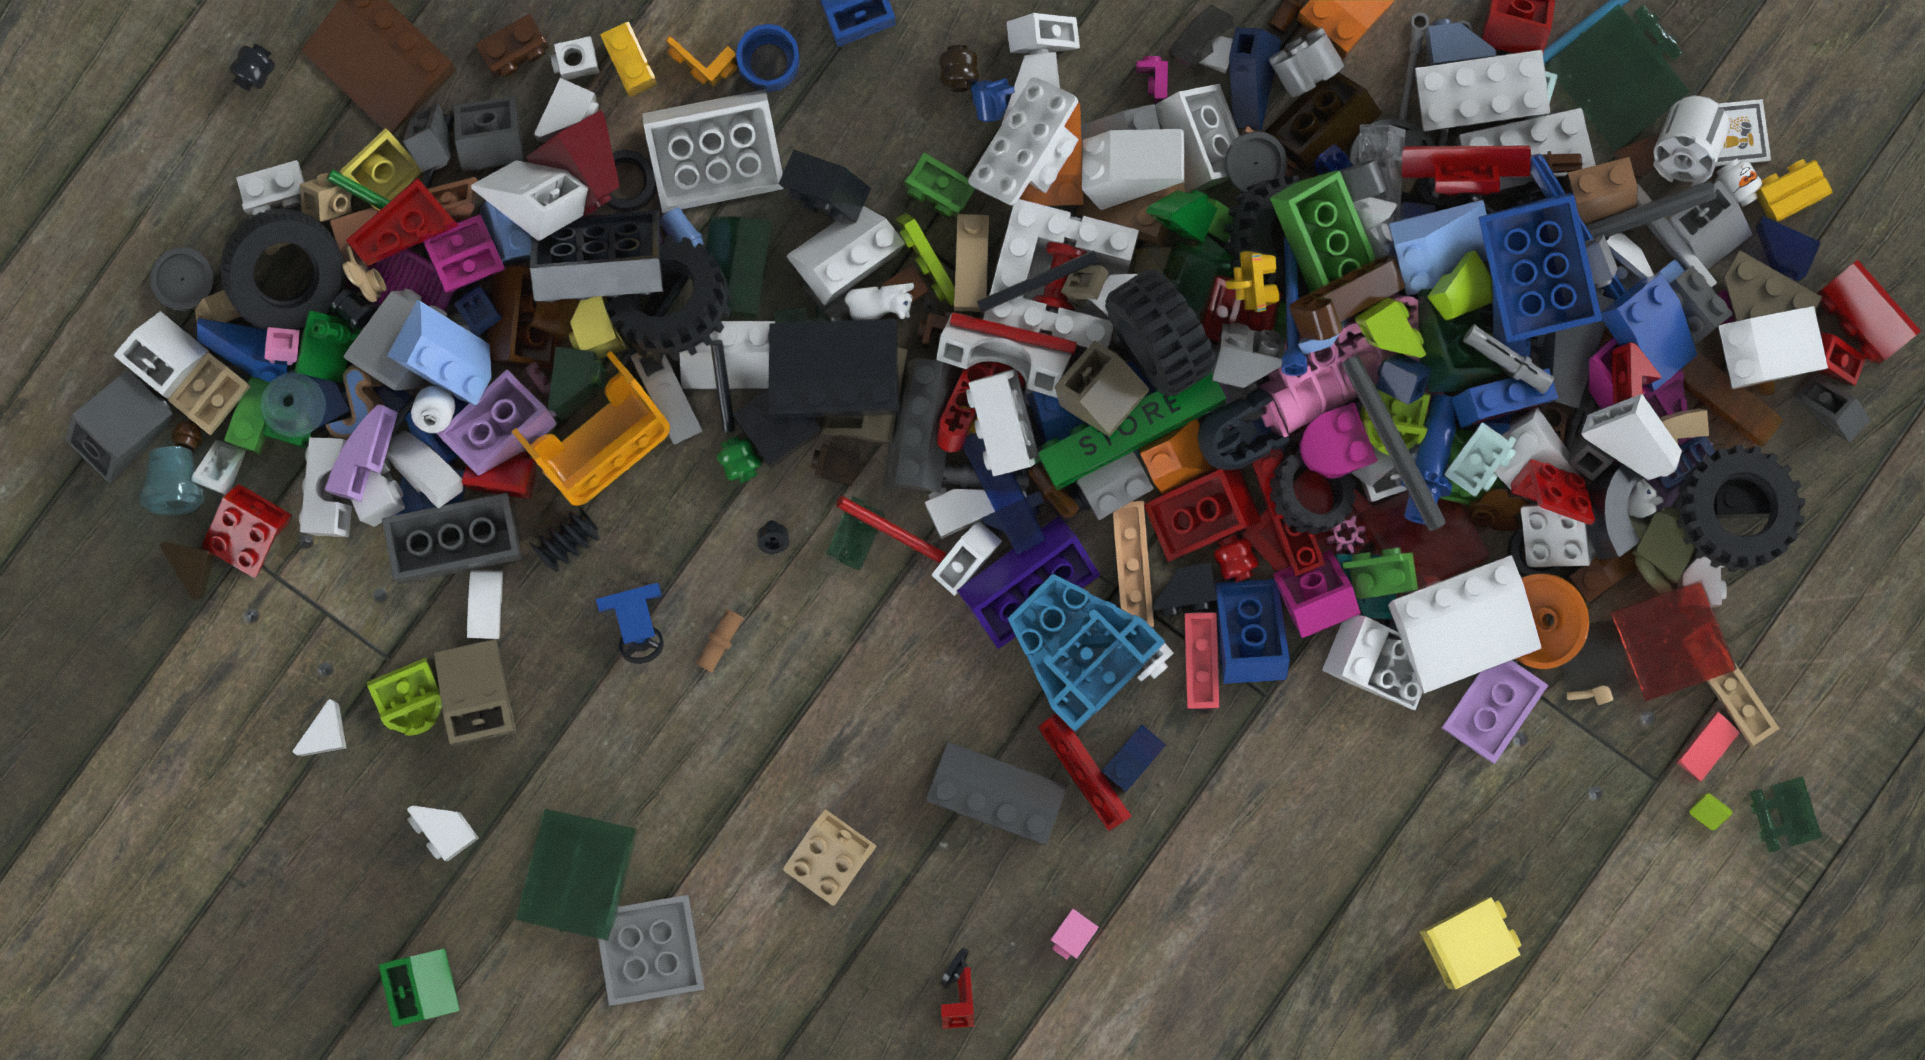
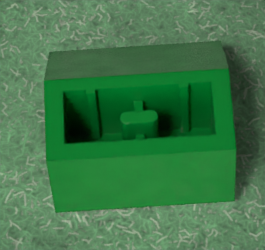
M446 948L378 965L393 1028L460 1011Z

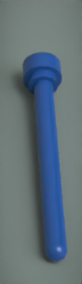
M1285 237L1287 350L1282 356L1281 370L1283 374L1288 376H1300L1307 372V356L1302 354L1298 345L1300 335L1289 307L1292 302L1299 299L1297 260Z

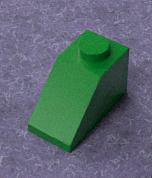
M1191 189L1190 193L1176 190L1148 206L1146 213L1177 236L1203 243L1218 208L1207 201L1209 197L1200 191Z

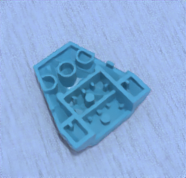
M1052 574L1008 617V621L1034 670L1052 710L1074 732L1099 712L1166 642L1144 619L1090 594L1088 591L1055 574Z

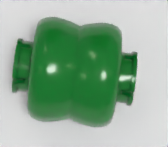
M735 436L727 440L728 442L725 441L720 444L723 450L717 453L716 458L720 465L724 467L726 478L729 481L739 479L740 484L758 476L755 470L762 466V460L755 453L754 445L750 439L739 440V436Z

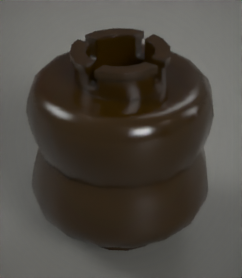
M967 45L947 47L948 51L942 53L939 57V65L942 69L940 75L941 83L945 87H950L951 92L971 90L970 85L976 84L979 81V72L976 68L977 54L973 50H968Z

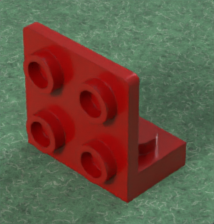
M1530 459L1510 484L1512 493L1537 501L1538 506L1588 525L1595 521L1584 477L1577 473H1570L1556 468L1549 463Z
M237 484L222 498L203 541L202 548L255 578L260 573L275 537L289 525L293 515L244 486Z

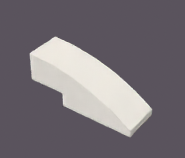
M402 430L390 439L386 453L387 459L418 493L422 491L438 509L463 491L462 478L437 453L406 430Z

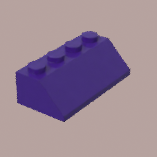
M1058 516L956 591L994 645L1000 649L1016 637L1008 617L1052 574L1080 588H1084L1099 577L1100 574L1076 535Z

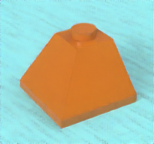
M1197 419L1139 448L1148 472L1162 495L1219 470L1208 463L1199 448L1197 437L1200 424Z

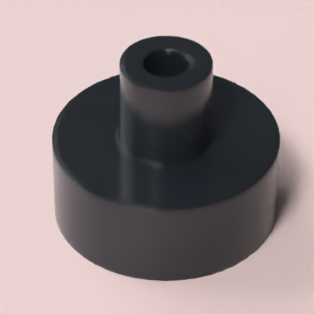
M774 520L767 521L757 532L759 549L768 554H777L786 550L789 546L787 528Z

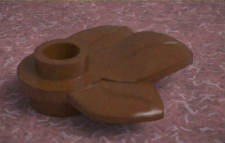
M1494 489L1484 493L1481 499L1472 501L1467 507V516L1470 518L1471 523L1478 527L1489 526L1497 531H1516L1520 526L1514 515L1521 512L1523 505L1531 504L1522 496H1508L1506 489Z

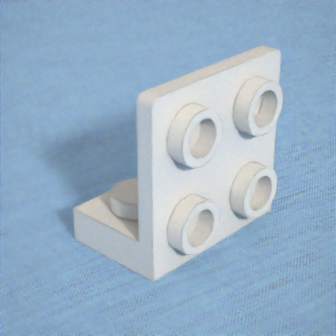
M1538 504L1522 506L1521 516L1528 567L1589 566L1591 564V561L1597 554L1591 544L1586 523L1543 509Z

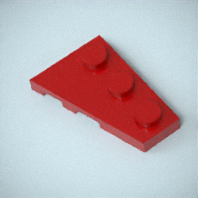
M417 178L347 238L346 241L364 263L369 266L459 225Z

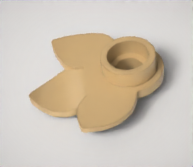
M351 246L347 247L350 262L343 263L344 273L354 285L360 287L363 296L368 301H377L381 297V293L386 291V285L382 276L375 268L368 270L364 261Z

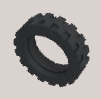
M1299 449L1284 458L1273 471L1275 475L1270 479V487H1272L1270 498L1272 502H1275L1276 507L1274 509L1278 515L1281 514L1285 518L1283 521L1289 527L1293 525L1296 527V531L1301 533L1309 531V534L1312 535L1320 532L1324 533L1346 520L1345 517L1351 514L1353 510L1351 505L1356 501V494H1353V489L1356 488L1354 479L1351 480L1349 475L1351 473L1340 478H1326L1331 485L1333 493L1331 509L1328 513L1322 515L1308 511L1300 504L1293 489L1294 473L1299 467L1306 466Z

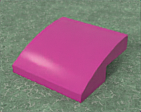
M481 214L457 223L459 226L423 241L445 293L505 270Z

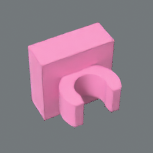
M268 327L265 359L269 360L271 364H274L275 360L287 361V365L297 362L300 330Z

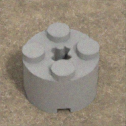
M1323 27L1310 32L1304 41L1301 36L1297 37L1285 45L1286 52L1282 50L1268 59L1291 97L1299 96L1315 88L1316 83L1323 79L1325 81L1344 67L1342 59Z

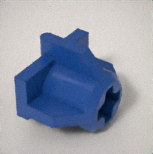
M1006 78L995 82L984 80L970 85L977 118L982 122L1001 120L1009 104L1010 94L1015 93L1014 86L1008 85Z

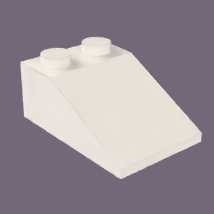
M1182 129L1110 130L1083 140L1082 190L1100 210L1184 182V131Z
M1814 306L1719 325L1733 389L1828 369Z
M1538 407L1512 421L1510 430L1501 435L1507 440L1511 436L1517 439L1512 447L1516 451L1513 458L1506 467L1500 464L1495 470L1496 475L1510 489L1511 482L1530 459L1549 463L1556 468L1570 473H1577L1584 477L1586 487L1590 485L1589 480L1584 474L1568 464L1569 451ZM1525 498L1531 505L1538 504L1537 501Z

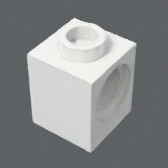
M591 36L554 44L556 54L550 55L554 73L560 72L562 79L570 80L600 73ZM571 53L582 55L581 62L576 66L566 64V58Z

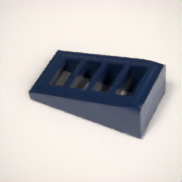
M1706 436L1696 437L1680 446L1682 450L1680 460L1687 469L1686 472L1682 473L1677 466V469L1674 471L1677 477L1673 479L1669 475L1666 477H1656L1666 494L1684 483L1687 479L1686 475L1694 468L1685 456L1686 452L1690 451L1697 464L1703 460L1695 449L1699 444L1707 456L1716 452Z

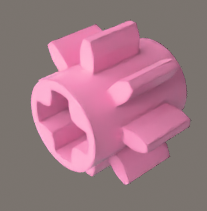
M1353 516L1350 521L1344 520L1329 530L1334 535L1327 538V543H1336L1337 554L1342 549L1348 550L1350 554H1354L1353 547L1356 544L1364 546V540L1359 538L1358 535L1365 532V526L1357 528L1355 525L1356 516ZM1347 529L1348 533H1352L1350 541L1340 537L1341 530Z

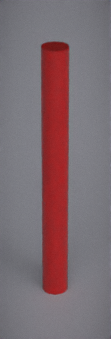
M952 312L950 325L1071 354L1075 353L1077 345L1076 341Z
M841 496L837 500V508L932 560L941 563L946 557V552L848 498Z

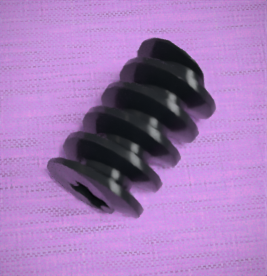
M578 506L580 516L571 511L568 513L571 523L568 524L561 519L558 520L559 532L552 527L548 528L550 539L539 535V547L531 542L529 543L543 563L555 572L560 570L558 560L565 564L570 563L568 552L577 557L580 555L578 544L588 549L590 547L588 537L596 541L600 540L597 526L581 506Z

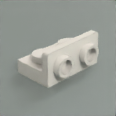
M297 160L236 177L243 200L242 207L247 215H257L259 212L263 213L265 210H271L279 206L288 209L301 205L300 184L304 183V179Z

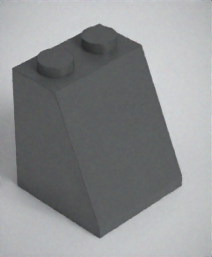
M127 369L72 414L65 441L110 484L169 426L172 412L165 400L160 397L157 398L148 390V386L142 378L137 375L134 376Z

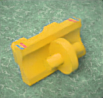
M1252 251L1240 252L1241 267L1233 268L1234 279L1225 281L1226 288L1235 289L1236 300H1244L1245 309L1255 310V312L1266 311V306L1279 302L1277 285H1264L1263 274L1276 271V258L1273 255Z

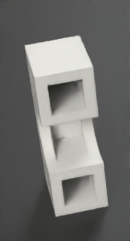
M309 437V446L305 453L307 462L306 476L302 483V491L304 493L303 506L299 514L300 532L315 536L349 537L352 506L335 502L332 494L325 491L331 470L340 451L347 442L345 439Z

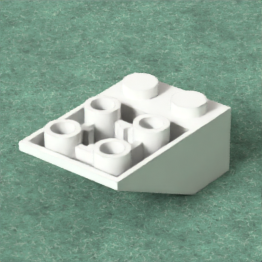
M518 160L471 185L472 190L537 241L582 217L588 193V187L566 170Z
M1361 615L1354 616L1341 623L1322 671L1404 707L1416 710L1423 692L1399 632Z

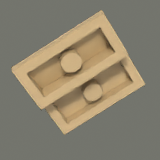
M207 352L170 396L168 401L205 432L212 435L251 386Z

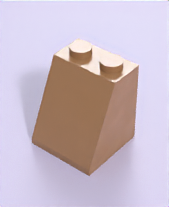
M1629 157L1569 172L1560 182L1566 194H1574L1578 214L1585 225L1633 209L1637 205L1638 186ZM1635 228L1630 229V230H1627V231L1622 232V233L1634 231Z

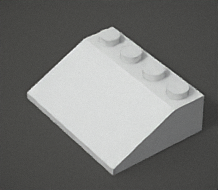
M766 89L643 113V125L662 213L669 212L678 207L686 209L784 189L778 184L783 172Z
M1512 555L1405 595L1388 604L1423 694L1542 648L1524 584Z

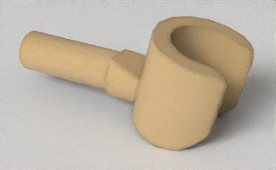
M1600 686L1587 691L1567 692V700L1595 697L1598 706L1613 700L1611 690L1607 686Z

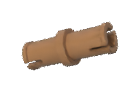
M728 608L725 610L726 612L714 633H709V641L695 662L711 673L714 672L726 648L730 649L732 646L730 641L744 620L742 616Z

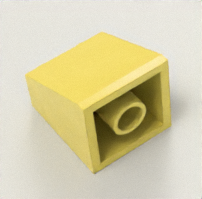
M1487 897L1419 931L1448 989L1456 990L1520 956L1517 949L1521 947L1520 940L1513 929L1508 931L1503 919L1507 918V915L1499 900L1494 902L1492 897Z

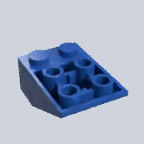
M819 0L837 47L896 25L895 15L889 0Z

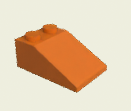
M1309 0L1299 12L1296 20L1310 32L1323 27L1340 58L1344 60L1396 0Z
M1080 103L1077 104L1064 125L1079 140L1057 174L1056 180L1051 184L1046 193L1036 189L1029 183L1019 199L1044 206L1083 205Z

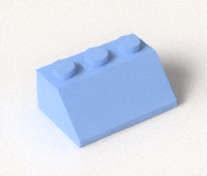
M417 300L387 357L433 385L447 390L456 399L477 406L491 380L490 344Z

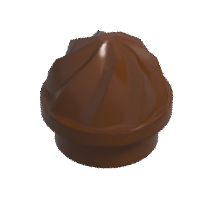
M192 421L181 422L172 431V446L179 451L195 453L197 448L203 443L201 428Z

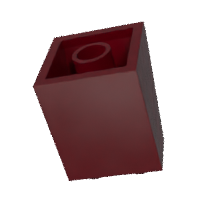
M602 110L556 134L526 157L529 163L566 170L588 187L583 216H589L596 209L611 201L612 198L609 194L620 187L606 119Z

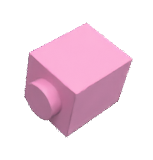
M1071 909L1050 939L1055 943L1052 950L1066 960L1071 955L1077 959L1099 927L1076 910Z

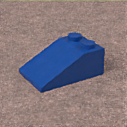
M1662 273L1642 278L1601 312L1603 322L1620 347L1628 343H1636L1660 373L1662 379L1647 384L1651 392L1659 388L1698 355L1680 300Z
M1275 580L1215 583L1219 655L1223 684L1286 680L1290 658L1280 592Z

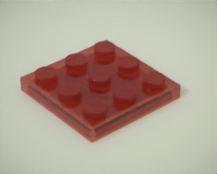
M1408 491L1362 512L1359 516L1381 557V550L1400 548L1401 554L1413 553L1418 590L1416 591L1429 587L1487 559L1489 556L1487 548L1463 507L1458 502L1441 498L1438 500L1437 506L1445 519V524L1433 531L1428 530L1426 524L1415 523L1404 517L1409 498ZM1416 591L1403 592V595L1405 596Z
M1702 580L1611 612L1645 702L1737 669Z

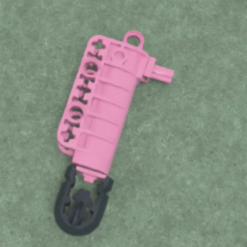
M1395 293L1388 298L1401 301L1405 307L1406 305H1412V309L1408 310L1409 317L1407 320L1412 328H1416L1424 340L1422 347L1427 355L1422 358L1406 356L1432 368L1425 392L1431 395L1428 404L1430 406L1433 395H1445L1436 376L1444 372L1440 365L1441 355L1439 348L1453 340L1456 335V326L1453 320H1445L1442 315H1434L1426 319L1418 300ZM1353 315L1331 347L1306 355L1307 372L1305 374L1288 376L1282 373L1280 367L1267 374L1270 381L1248 393L1246 399L1238 398L1207 416L1199 428L1197 437L1203 456L1210 465L1218 469L1235 470L1270 454L1271 449L1278 450L1288 445L1289 433L1307 425L1319 415L1359 398L1342 366L1346 359L1355 355L1359 356L1373 384H1377L1379 380L1377 371L1384 359L1394 356L1397 352L1380 349L1368 344L1354 319L1355 315ZM1444 321L1447 325L1445 336L1439 339L1435 338L1433 335L1434 325L1437 322ZM1287 339L1285 340V351L1287 350ZM1262 408L1264 413L1261 414V418L1266 427L1270 426L1272 432L1267 435L1262 434L1255 441L1251 442L1252 437L1258 433L1251 419L1247 421L1240 419L1251 412L1256 413ZM1227 426H1233V428L1228 430ZM1243 441H1244L1245 444H1246V445H1244V446L1239 445V443H1241V442H1243Z

